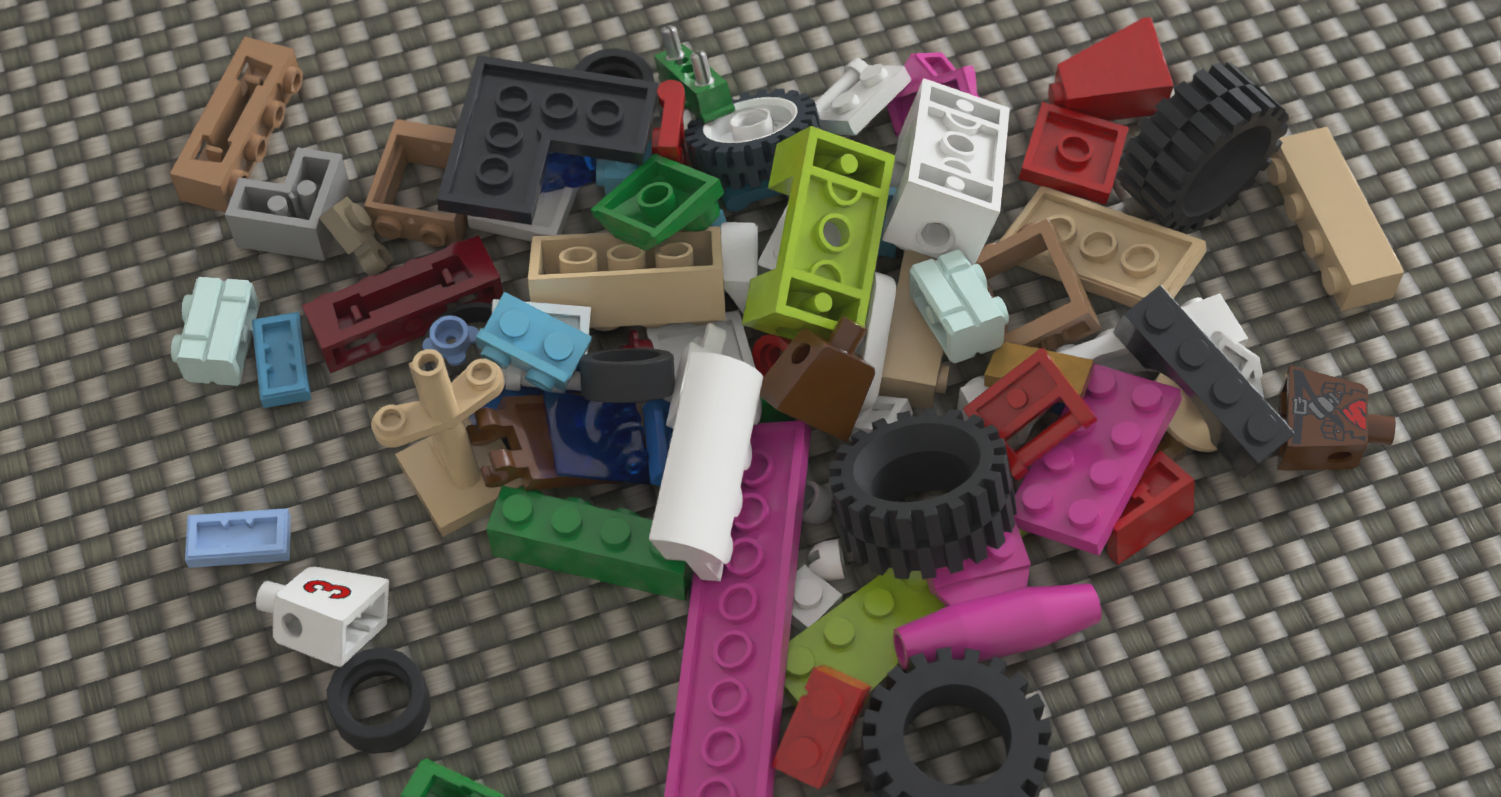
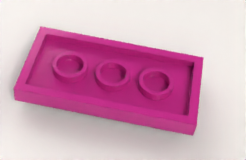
M1094 363V372L1083 400L1092 409L1098 421L1087 429L1083 426L1032 464L1029 469L1030 472L1026 475L1015 494L1017 515H1014V519L1018 529L1099 556L1177 411L1182 397L1180 388ZM1065 405L1059 418L1070 411L1067 405Z

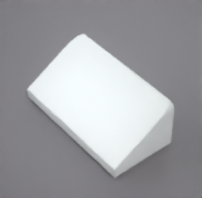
M724 222L721 224L724 288L744 314L750 279L758 276V226H755V223Z

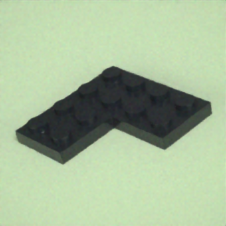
M477 55L438 193V211L532 225L550 152L643 165L658 99L657 89L659 83Z

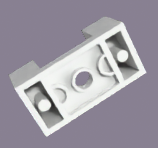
M923 78L898 137L895 161L905 164L906 169L886 212L883 241L892 243L902 250H913L936 259L940 255L959 249L964 253L971 265L976 263L1000 213L1010 108Z

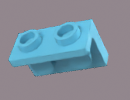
M506 292L503 293L485 328L480 329L475 337L476 346L482 350L480 356L483 359L495 362L502 369H507L509 364L527 373L525 379L529 383L547 392H551L553 387L565 392L580 364V358L585 355L592 342V337Z

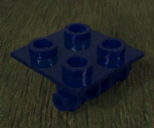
M544 391L543 399L556 476L638 484L651 483L648 467L649 453L644 447V428L641 425L642 418L641 414L637 411L636 402H595L586 400L582 395Z

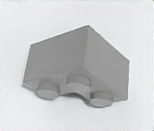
M297 147L284 184L238 178L225 213L236 247L325 261L334 236L319 217L348 196L351 187L342 154Z

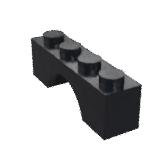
M1161 285L1124 313L1113 334L1145 369L1161 372L1175 382L1189 396L1208 426L1211 443L1243 478H1246L1276 453L1295 434Z

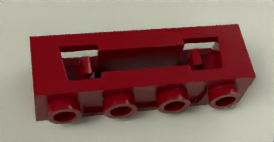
M478 235L465 241L451 243L445 249L422 258L410 259L402 266L379 275L367 276L358 283L336 292L322 294L313 301L303 304L302 307L311 334L331 374L425 336L434 320L448 310L445 304L457 302L458 299L473 294L476 299L466 303L483 302L493 304V299H501L503 288L501 277ZM375 333V340L346 350V344L358 339H365L370 334Z

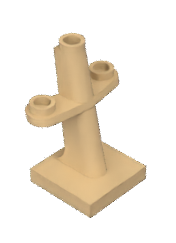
M426 349L417 353L413 358V362L409 363L420 401L400 405H386L380 408L372 419L371 427L376 440L386 447H400L425 438L396 453L395 456L398 465L442 537L493 511L501 486L495 488L486 487L480 469L482 466H492L488 456L490 451L498 449L507 450L501 439L485 446L471 445L466 427L467 425H472L469 419L471 414L496 398L503 391L505 380L501 368L495 362L488 359H477L471 362L453 382H450L443 356L437 350ZM427 362H435L436 368L432 371L420 369ZM518 478L504 486L518 488L524 486L522 478Z

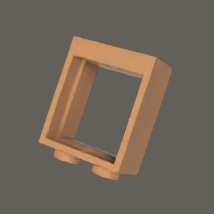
M395 119L364 204V209L371 219V226L376 231L375 234L388 239L404 238L421 241L434 247L448 246L456 241H462L468 223V215L449 213L448 215L393 205L407 163L446 168L456 129Z
M1046 218L1040 222H1031L1022 226L1016 234L999 243L984 245L975 264H979L983 269L987 280V290L992 298H994L995 296L988 279L1049 250L1071 302L1011 332L1006 324L1004 342L1038 349L1042 347L1045 350L1054 352L1064 345L1073 344L1102 330V327L1061 235L1049 219Z

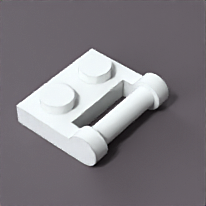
M859 58L853 59L844 68L845 74L815 102L822 130L832 131L836 135L856 136L912 81L905 67L883 66V64L868 65Z

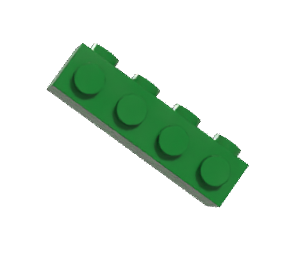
M503 485L500 488L486 527L492 556L683 601L686 599L694 572L686 561L665 559L651 543L649 536L653 523L652 519L640 517L636 512L625 508L608 510L595 507L577 497L560 499L544 495L539 490H525L524 486L512 488Z

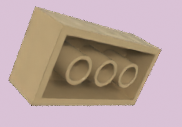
M720 226L709 227L699 232L680 230L665 242L649 251H644L619 240L610 232L532 236L528 273L530 302L591 307L589 328L599 331H610L619 326L642 325L646 328H660L671 323H690L704 326L714 321H725Z

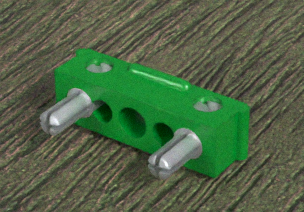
M667 26L668 29L664 27L661 33L666 51L653 55L659 75V82L676 80L682 83L685 91L684 109L689 110L703 124L734 113L736 109L732 103L728 82L709 66L706 53L704 51H697L696 54L684 44L680 45L676 27Z

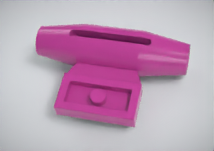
M1015 521L1012 533L1004 532L1006 542L998 550L989 546L986 547L988 558L976 564L968 558L962 561L964 570L950 574L948 567L935 569L937 578L926 579L931 594H934L946 607L895 628L893 631V643L896 656L901 667L908 669L909 658L923 652L927 663L935 662L937 648L951 647L952 659L963 660L966 648L979 650L978 663L992 660L994 656L1000 658L1042 648L1100 623L1101 605L1098 595L1091 584L1027 587L1031 563Z

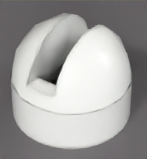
M840 539L827 540L815 544L808 556V560L811 562L809 565L811 571L826 581L845 579L846 571Z

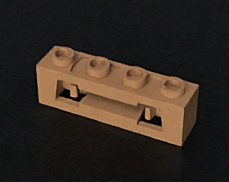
M244 36L170 172L180 201L226 212L238 178L249 179L256 163H260L263 160L267 150V142L274 128H279L283 122L285 107L292 94L298 93L301 87L303 73L298 66L293 48ZM246 63H248V67L245 73L243 74L241 80H237L240 74L242 73ZM249 94H250V99H249L248 103H246V99L248 98V96H249ZM204 140H206L207 143L198 160L195 159ZM228 145H229V149H228L226 155H224V153H225V151H226V149H227V147H228Z

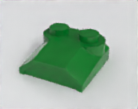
M654 153L643 165L639 166L590 210L593 217L615 238L644 251H649L665 242L680 230L699 232L709 228L720 214L717 200L725 193L720 179Z

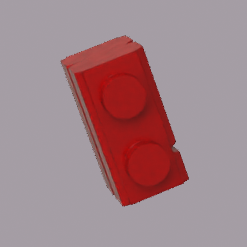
M827 665L813 667L805 686L808 693L801 695L771 766L818 789L830 784L872 686Z

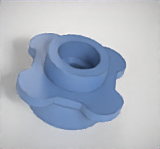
M444 316L432 324L430 337L423 341L422 347L423 350H437L443 358L447 359L449 365L459 366L466 361V352L470 346L476 344L475 337L479 331L474 326H467L466 322L457 316ZM455 339L454 343H447L448 340Z

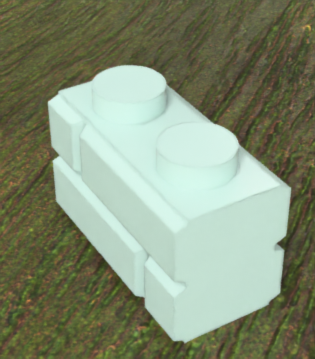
M958 249L940 255L935 261L932 258L912 265L911 269H909L910 297L950 362L955 364L974 357L977 352L983 354L1001 347L1004 343L1005 325L1009 323L1008 311L1005 303L999 296L992 298L988 292L986 276L979 264L971 265L964 253Z
M198 277L193 294L185 295L182 303V319L185 324L182 335L176 334L173 337L171 357L172 361L178 364L183 378L188 382L206 384L215 382L220 385L238 386L241 383L253 334L252 320L256 319L260 305L253 284L248 280L227 279L222 281L220 278Z

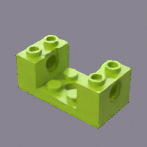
M809 126L776 145L768 189L788 195L789 201L776 268L750 279L742 320L743 326L791 340L803 329H808L828 339L841 315L865 327L896 155L813 126ZM826 222L834 224L840 232V243L837 247L830 245L824 237L823 228Z

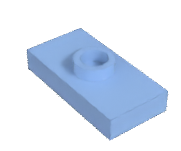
M288 508L188 515L185 561L188 567L290 561V512Z

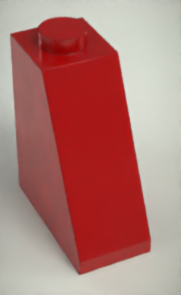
M1142 18L1057 65L1055 81L1048 86L1049 104L1107 121L1154 115L1158 111L1155 106L1164 97L1167 100L1170 99L1173 83L1152 18Z

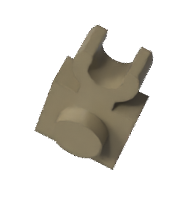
M348 196L319 217L347 254L355 253L361 267L369 276L379 274L394 261L391 253L373 237L376 231L371 226V219L362 206L353 203Z

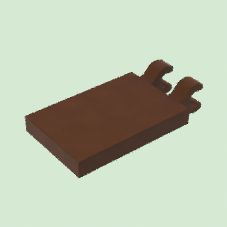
M581 393L508 396L502 398L497 410L481 408L474 412L478 425H467L466 427L471 445L485 446L503 437H507L512 451L506 449L490 451L488 456L492 466H482L480 469L485 486L489 488L506 485L518 478H522L525 490L650 481L643 410L640 402H595L586 400Z

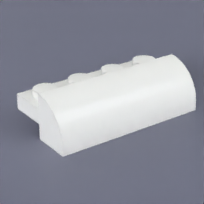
M691 351L649 540L665 559L686 561L701 580L721 581L724 564H728L732 556L733 542L730 533L733 519L740 514L743 497L740 486L743 472L748 470L751 465L752 446L750 438L753 425L758 424L761 417L762 405L759 395L763 376L754 367L738 359L716 353Z

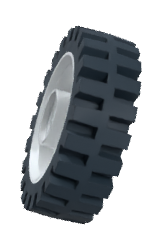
M764 89L758 90L756 95L750 96V93L746 92L740 94V99L734 100L732 98L736 111L709 123L703 124L695 116V120H690L687 125L688 129H685V139L693 169L720 179L723 189L730 184L732 189H742L747 183L750 184L751 188L760 187L761 181H770L776 145L809 126L822 130V125L816 103L813 98L810 99L809 95L805 93L800 95L799 91L790 90L785 93L784 89H775L769 94L768 90Z

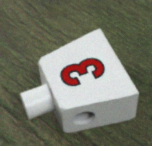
M315 566L308 567L287 585L265 581L257 593L256 607L259 611L273 614V638L276 643L329 664L342 667L387 625L389 579Z

